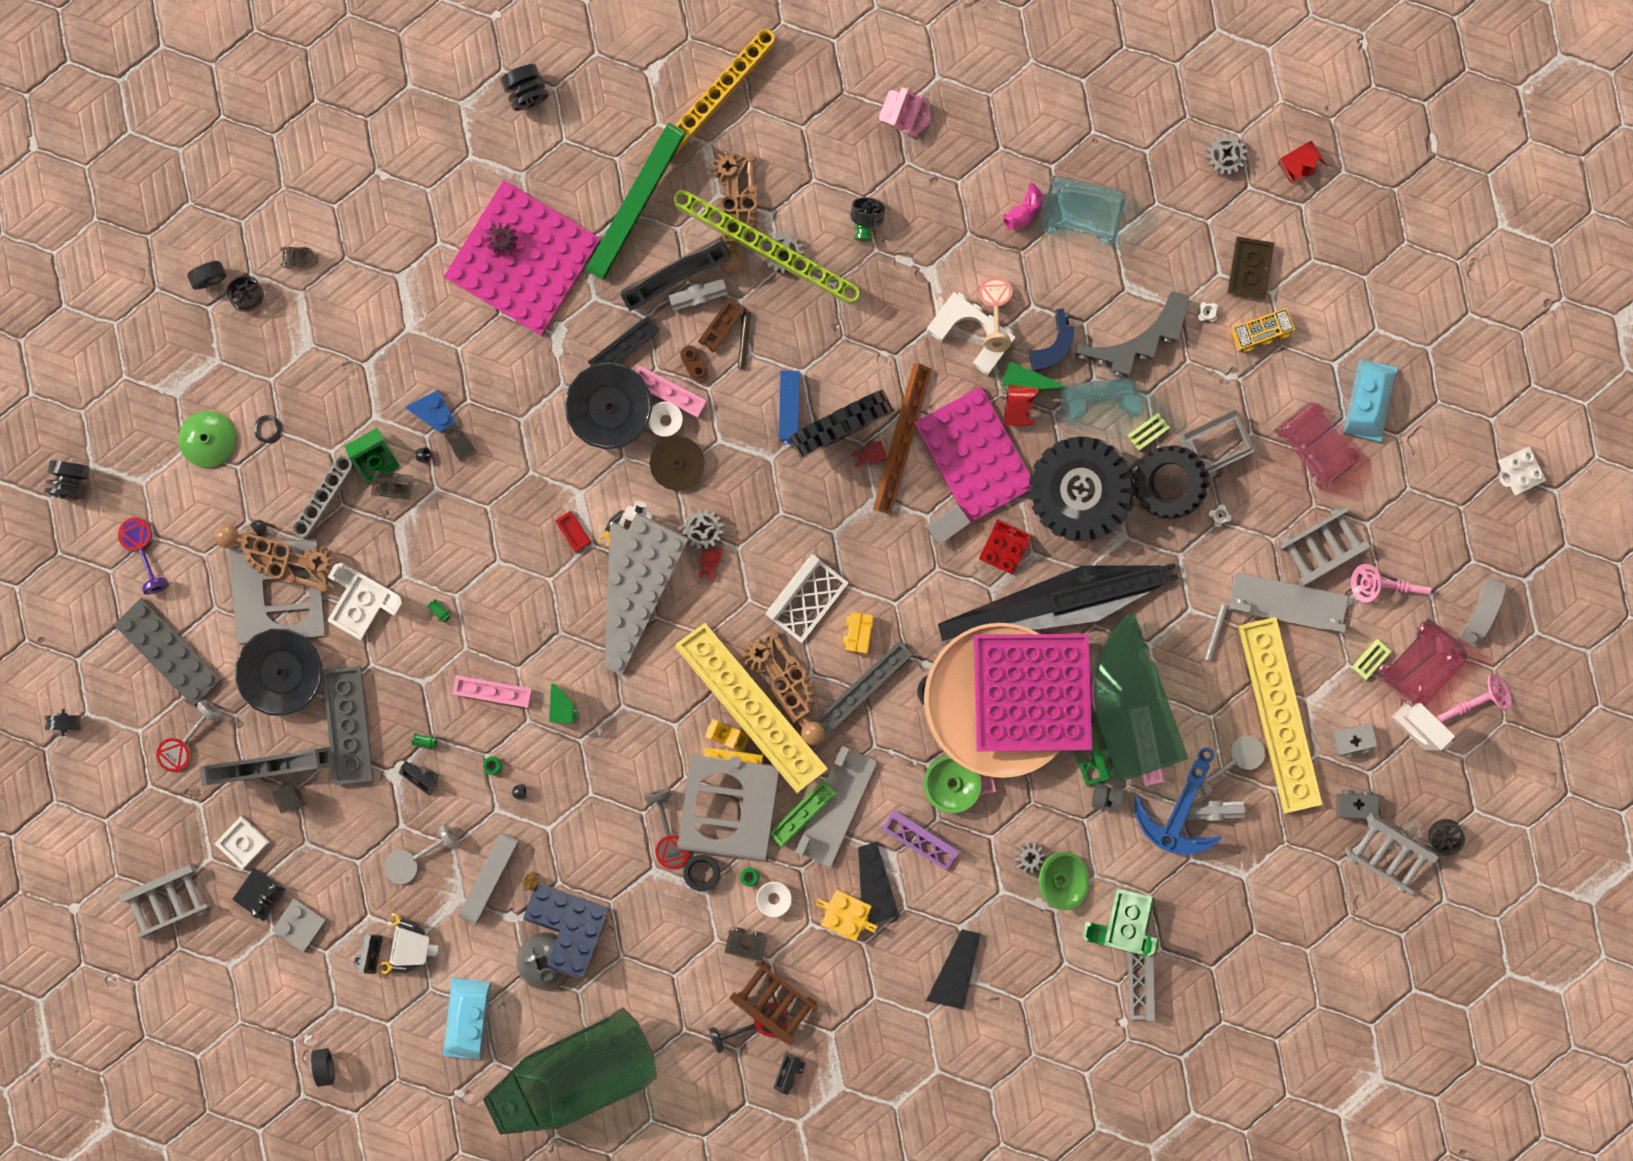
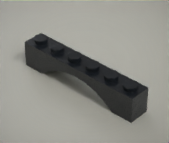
M721 236L622 289L620 296L631 312L678 282L730 259L731 252Z

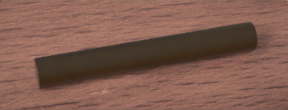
M743 312L737 369L744 370L746 365L751 312Z

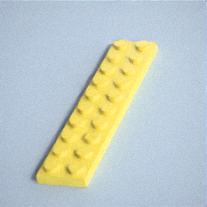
M1274 617L1238 626L1283 813L1322 805L1277 618Z
M706 623L675 645L679 653L796 793H799L827 771V767Z

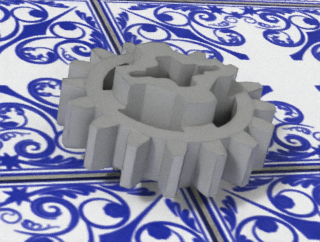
M1224 133L1221 139L1216 136L1214 138L1215 142L1210 141L1209 146L1211 148L1206 149L1205 152L1209 153V155L1205 157V160H1210L1208 167L1214 166L1213 172L1220 170L1221 176L1224 172L1230 176L1232 170L1234 173H1237L1238 167L1242 168L1244 166L1242 162H1245L1247 157L1243 155L1247 153V150L1242 149L1245 143H1238L1239 137L1234 140L1233 134H1230L1226 138ZM1221 143H1230V144L1223 146ZM1235 148L1238 151V156L1235 154ZM1231 149L1229 155L1222 160L1224 153ZM1214 153L1217 155L1218 161L1215 160Z
M782 232V236H778L775 233V239L773 240L777 242L784 241L782 245L789 249L792 244L796 249V253L804 255V251L799 250L803 245L797 244L799 241L798 237L793 240L792 233L788 237L785 236V232ZM767 243L764 244V247L767 249L764 251H771L772 246ZM779 254L778 258L781 261H786L789 259V256L784 254L781 257ZM764 258V262H770L768 264L769 269L775 267V273L779 269L782 274L785 273V269Z
M700 509L697 511L698 514L691 512L692 517L685 518L688 523L682 525L686 529L682 532L683 536H688L686 537L689 539L688 542L692 541L690 546L693 548L697 545L698 550H701L702 546L706 550L709 549V545L716 547L714 542H721L718 536L724 535V532L720 530L724 527L723 523H719L721 521L720 516L715 518L716 513L713 511L709 514L708 509H705L704 513ZM705 518L712 520L714 523H708L705 521ZM702 526L706 528L705 533L700 531ZM712 533H715L714 536L711 539H709L710 535ZM692 536H698L699 538H701L702 541H698L694 539Z

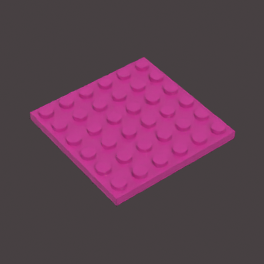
M503 180L445 273L444 278L542 336L600 243L601 238Z
M1089 634L973 635L976 752L1092 750Z

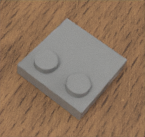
M294 898L272 931L300 951L305 952L326 922V919Z

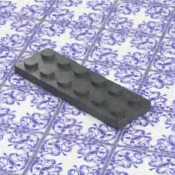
M140 598L114 624L192 706L195 707L223 680L143 598Z
M361 666L322 670L334 785L374 781Z

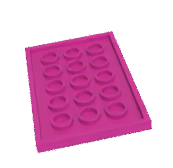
M981 386L914 422L959 507L970 523L1031 490V484H1029L1030 474Z

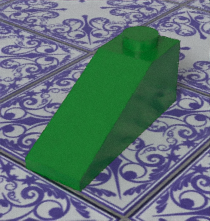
M1010 362L1001 382V386L1004 387L1003 390L1005 391L1008 389V384L1036 388L1038 391L1061 390L1063 386L1060 382Z

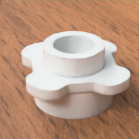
M1202 302L1199 305L1200 314L1198 319L1200 321L1210 320L1215 322L1217 320L1216 310L1218 306L1215 303L1206 304Z
M1219 505L1217 509L1209 511V517L1214 520L1216 527H1220L1222 523L1231 520V515L1228 514L1225 505Z

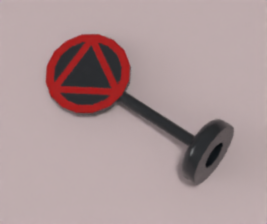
M774 1002L766 1003L762 1014L767 1018L769 1015L772 1016L780 1004ZM786 1010L778 1020L777 1026L781 1029L787 1028L788 1025ZM755 1019L754 1024L720 1036L717 1028H708L717 1054L724 1051L722 1040L754 1028L764 1036L775 1037L773 1033Z

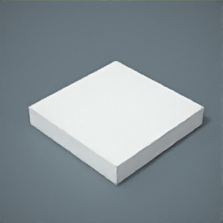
M241 816L215 845L241 870H244L270 841L244 816Z

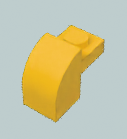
M712 719L705 737L744 752L750 736L746 732Z

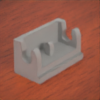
M954 504L925 525V528L940 545L968 525L970 521L959 505Z

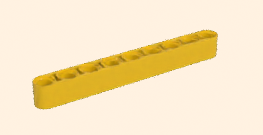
M761 30L675 125L686 131V135L674 157L773 48L775 37L771 30ZM764 36H768L771 38V41L763 43L761 39ZM752 50H756L759 53L758 56L754 58L750 57L748 54ZM739 64H743L746 66V69L740 72L736 70V67ZM727 78H731L734 82L733 84L727 86L723 83V81ZM718 92L721 96L719 99L714 100L711 98V94ZM701 106H706L708 111L701 114L698 112V109ZM689 120H693L696 123L692 128L686 127L685 124Z

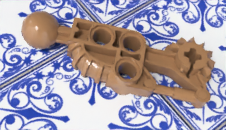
M725 152V157L718 154L719 160L713 159V164L716 166H712L711 171L715 172L713 177H720L719 183L726 185L727 196L721 200V211L755 229L754 224L757 222V218H755L757 216V193L754 186L755 156L752 152H748L741 157L737 153H733L731 157H729L728 152ZM725 165H729L730 171H726ZM746 165L748 187L739 195L738 178ZM746 201H751L754 206L747 209L743 204ZM732 202L735 206L729 210L724 207V204ZM735 225V227L728 228L731 233H736L739 228ZM722 234V238L731 252V257L720 263L721 268L730 274L738 273L744 266V258L737 251V245L740 244ZM748 234L745 238H750L752 235Z
M224 524L217 528L215 532L216 543L220 547L227 549L235 545L242 546L241 550H243V554L246 557L245 562L250 564L251 569L255 568L258 570V573H264L265 576L289 583L297 582L304 584L307 587L315 588L322 592L328 589L327 577L331 572L329 567H334L335 564H332L331 561L336 560V557H329L332 554V550H328L325 553V546H322L320 551L318 546H314V552L307 549L304 555L294 553L292 547L287 543L250 533L245 535L239 534L238 530L230 524ZM263 541L268 544V549L265 552L260 550V544ZM282 546L287 550L284 557H281L278 553L279 548ZM320 557H321V561H324V562H323V565H319V567H318V563H316V559H320ZM290 564L305 568L317 581L296 577ZM276 565H279L282 569L281 574L278 576L273 572V568Z
M770 630L765 639L757 638L756 644L750 641L749 647H744L746 653L743 654L742 658L747 659L745 661L746 666L752 664V671L755 669V666L758 667V672L760 673L767 671L773 680L772 693L794 725L799 723L802 727V739L810 746L819 745L825 738V730L820 723L812 722L808 717L812 710L811 707L815 705V692H812L813 686L808 683L809 679L805 674V670L785 649L784 644L777 636V631ZM773 643L787 660L785 672L781 670L774 660ZM756 652H757L758 654H761V653H762V654H763V655H762V658H760L759 656H758V657H755ZM795 672L799 673L802 678L799 680H795L792 678L791 674ZM777 683H783L786 688L784 690H778L775 687V685ZM792 698L797 704L789 706L786 700Z

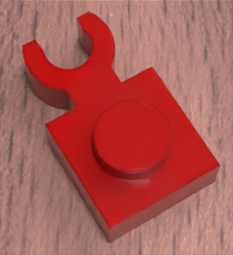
M881 441L864 446V453L854 452L852 454V457L859 456L861 458V461L856 463L855 467L862 466L864 461L867 460L869 466L887 460Z
M703 546L699 564L704 565V568L699 572L700 578L703 577L704 572H709V580H713L714 573L712 568L719 567L722 549L709 546V549L706 550Z

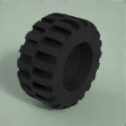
M1179 445L1159 447L1147 453L1144 459L1137 465L1138 469L1134 472L1135 482H1133V485L1136 486L1135 496L1141 501L1140 505L1143 509L1146 508L1149 510L1148 513L1157 515L1158 518L1176 519L1189 515L1199 508L1208 494L1207 488L1210 485V482H1208L1209 473L1204 467V461L1198 458L1199 455L1191 452L1186 447H1179ZM1167 464H1175L1182 467L1188 475V490L1184 496L1177 500L1162 498L1154 486L1156 472Z

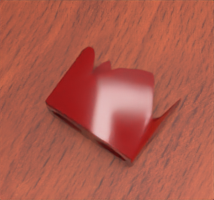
M1313 141L1307 142L1281 157L1278 161L1279 166L1293 185L1294 175L1302 180V176H1313L1316 174V158L1327 167V163Z
M1008 384L1004 411L1005 425L1028 426L1035 423L1028 416L1030 415L1029 410L1033 408L1031 402L1035 399L1038 389Z

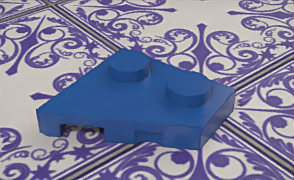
M439 390L406 406L407 410L439 433L457 424Z

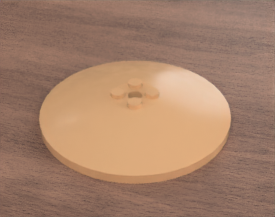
M992 623L972 628L960 634L938 654L926 680L924 707L927 723L935 741L955 763L982 776L1008 778L1024 775L1042 767L1055 757L1059 751L976 752L973 635L1039 634L1020 625Z

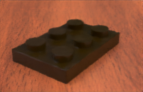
M1236 237L1227 294L1262 300L1266 299L1274 242Z

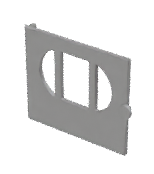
M317 539L283 541V543H287L292 547L294 553L304 555L307 549L314 552V546H319ZM261 543L260 550L265 552L268 549V544ZM237 545L229 548L237 643H247L254 635L271 628L290 629L305 637L325 636L321 591L309 587V603L265 606L263 580L273 578L265 576L264 573H258V570L255 568H250V564L245 562L246 557L243 554V550H241L242 546ZM282 546L279 548L278 553L281 557H284L287 550ZM307 570L293 571L296 577L308 576V579L317 581ZM310 609L308 615L294 625L278 624L267 615V612Z
M691 754L677 849L765 861L779 774L775 766L744 762L738 756H733L729 760ZM726 773L738 779L744 789L703 785L700 782L711 774ZM706 791L742 796L743 804L740 821L695 816L697 792ZM694 823L734 827L737 830L729 837L712 839L701 834Z

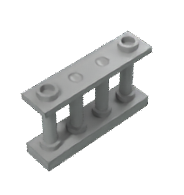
M1338 507L1330 512L1332 516L1293 538L1290 535L1281 540L1282 544L1278 546L1279 550L1287 547L1301 571V578L1297 579L1300 586L1306 585L1370 548L1367 540L1363 542L1357 540L1343 514L1349 511L1347 507L1344 509ZM1335 518L1351 543V549L1346 552L1343 549L1341 550L1326 523ZM1320 528L1334 552L1333 556L1335 558L1329 562L1327 559H1324L1310 535L1312 531ZM1302 537L1318 562V568L1313 571L1307 568L1293 542Z
M1370 812L1366 818L1370 824V829L1355 851L1346 847L1347 859L1356 865L1358 863L1362 864L1392 882L1402 893L1408 892L1413 895L1414 890L1409 884L1422 865L1428 862V860L1435 863L1439 858L1434 850ZM1381 831L1386 834V839L1371 861L1361 856V854L1375 834ZM1398 841L1402 844V849L1389 868L1384 870L1377 864L1391 844ZM1413 850L1418 853V859L1404 879L1401 880L1393 874L1406 855Z
M194 864L187 865L118 896L121 903L128 902L132 906L142 932L135 935L136 938L142 937L145 940L154 936L153 932L195 913L196 916H200L208 912L206 908L212 905L211 903L202 904L191 878L193 877L192 873L197 871ZM179 878L182 881L184 880L195 906V909L186 913L173 886L175 884L174 881ZM161 886L164 889L166 888L177 913V917L168 921L156 895V888ZM143 894L149 897L160 923L152 928H149L138 902V896Z

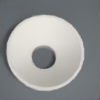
M660 402L652 407L648 423L649 427L659 436H672L682 426V413L673 403ZM668 415L671 417L672 421L669 426H663L660 423L662 416Z
M768 882L757 893V906L763 914L769 917H779L786 913L791 905L790 891L782 883ZM771 893H777L780 897L779 903L771 904L768 901V896Z

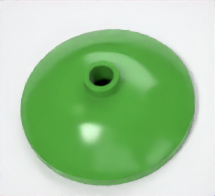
M201 411L193 414L184 422L180 429V450L190 463L198 467L213 468L225 463L232 456L236 447L237 437L234 426L225 416L214 411ZM203 435H207L206 441H202Z
M948 756L935 760L929 766L924 776V791L927 799L934 807L943 812L958 813L967 810L976 802L981 792V776L958 765ZM951 780H956V787L950 785Z
M1057 852L1046 859L1039 875V886L1045 901L1053 908L1070 910L1080 905L1085 899L1089 888V875L1085 864L1077 855L1070 852Z

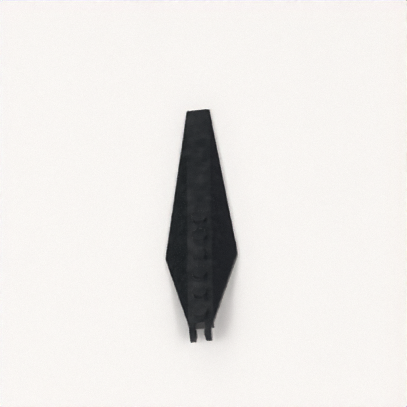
M1175 563L1164 566L1083 565L938 623L942 642H949L972 628L992 623H1010L1031 630L1097 622L1166 584L1165 582L1179 579V576L1176 574L1164 578L1162 572L1174 569L1176 565Z

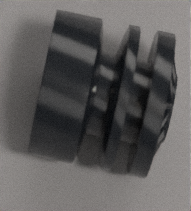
M536 64L520 66L506 73L500 79L505 93H512L509 95L508 100L512 103L513 111H523L535 107L549 97L544 82H538L542 77Z
M49 460L47 473L56 476L55 480H46V483L54 485V488H45L44 493L67 500L85 499L86 494L77 491L78 489L87 490V486L79 484V480L89 479L90 467L76 463Z

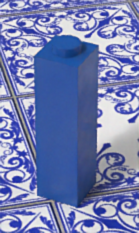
M780 370L779 441H783L784 445H793L790 436L797 433L799 428L800 371Z

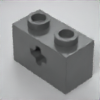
M1343 790L1342 794L1337 793L1336 817L1367 818L1370 812L1378 817L1379 796L1373 795L1374 792L1362 791V795L1354 794V790ZM1354 802H1361V806H1358V808L1353 806Z

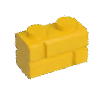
M851 612V616L847 615L845 627H849L848 635L844 634L842 646H846V651L868 654L874 615Z

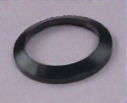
M264 415L256 420L253 430L258 440L264 443H271L279 438L282 427L276 417ZM263 419H272L277 424V433L271 439H263L257 432V426Z

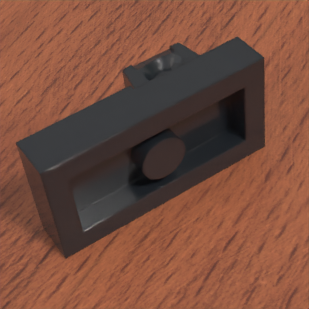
M407 761L402 764L398 773L429 796L436 786L435 782L439 776L431 769L422 774L415 764Z
M365 934L362 942V954L356 955L354 966L359 968L358 972L375 974L383 938L382 935Z
M786 1052L773 1088L782 1094L788 1095L793 1087L795 1073L802 1074L806 1063L801 1061L798 1056Z

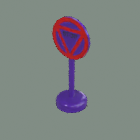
M133 517L124 521L119 527L118 540L127 550H139L150 578L149 581L143 584L142 591L145 595L155 594L166 589L169 583L164 577H154L143 549L151 540L152 531L150 525L142 518Z

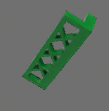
M1092 724V750H1089L1092 757L1089 763L1081 759L1080 754L1082 750L1074 751L1086 786L1110 779ZM1089 767L1097 770L1099 778L1088 780L1086 773Z

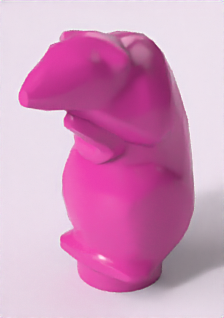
M1029 183L1028 192L1024 197L1023 203L1020 206L1013 207L1008 214L1003 215V222L1008 229L1017 230L1025 228L1035 219L1043 205V193L1034 183Z

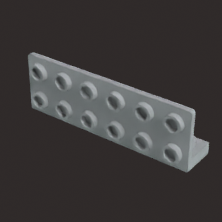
M1237 572L1234 575L1228 610L1269 619L1276 617L1279 621L1344 633L1346 625L1343 624L1348 596Z
M844 746L841 747L826 781L837 792V795L807 824L795 853L831 867L877 763L875 760Z

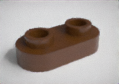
M692 345L685 346L681 350L680 356L690 377L696 382L706 380L709 371L698 349ZM693 352L694 355L692 358H688L686 354ZM698 368L702 369V374L700 375L695 373Z

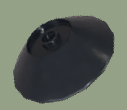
M613 362L594 364L580 372L570 384L564 403L566 419L574 434L588 445L605 450L621 448L638 439L648 426L652 412L650 390L643 378L630 367ZM608 404L613 405V409L610 411L606 410Z
M271 628L254 635L242 647L235 663V681L242 698L253 709L269 716H287L304 709L315 698L322 683V662L316 647L304 635L290 629ZM280 669L284 670L283 676H280L278 673Z

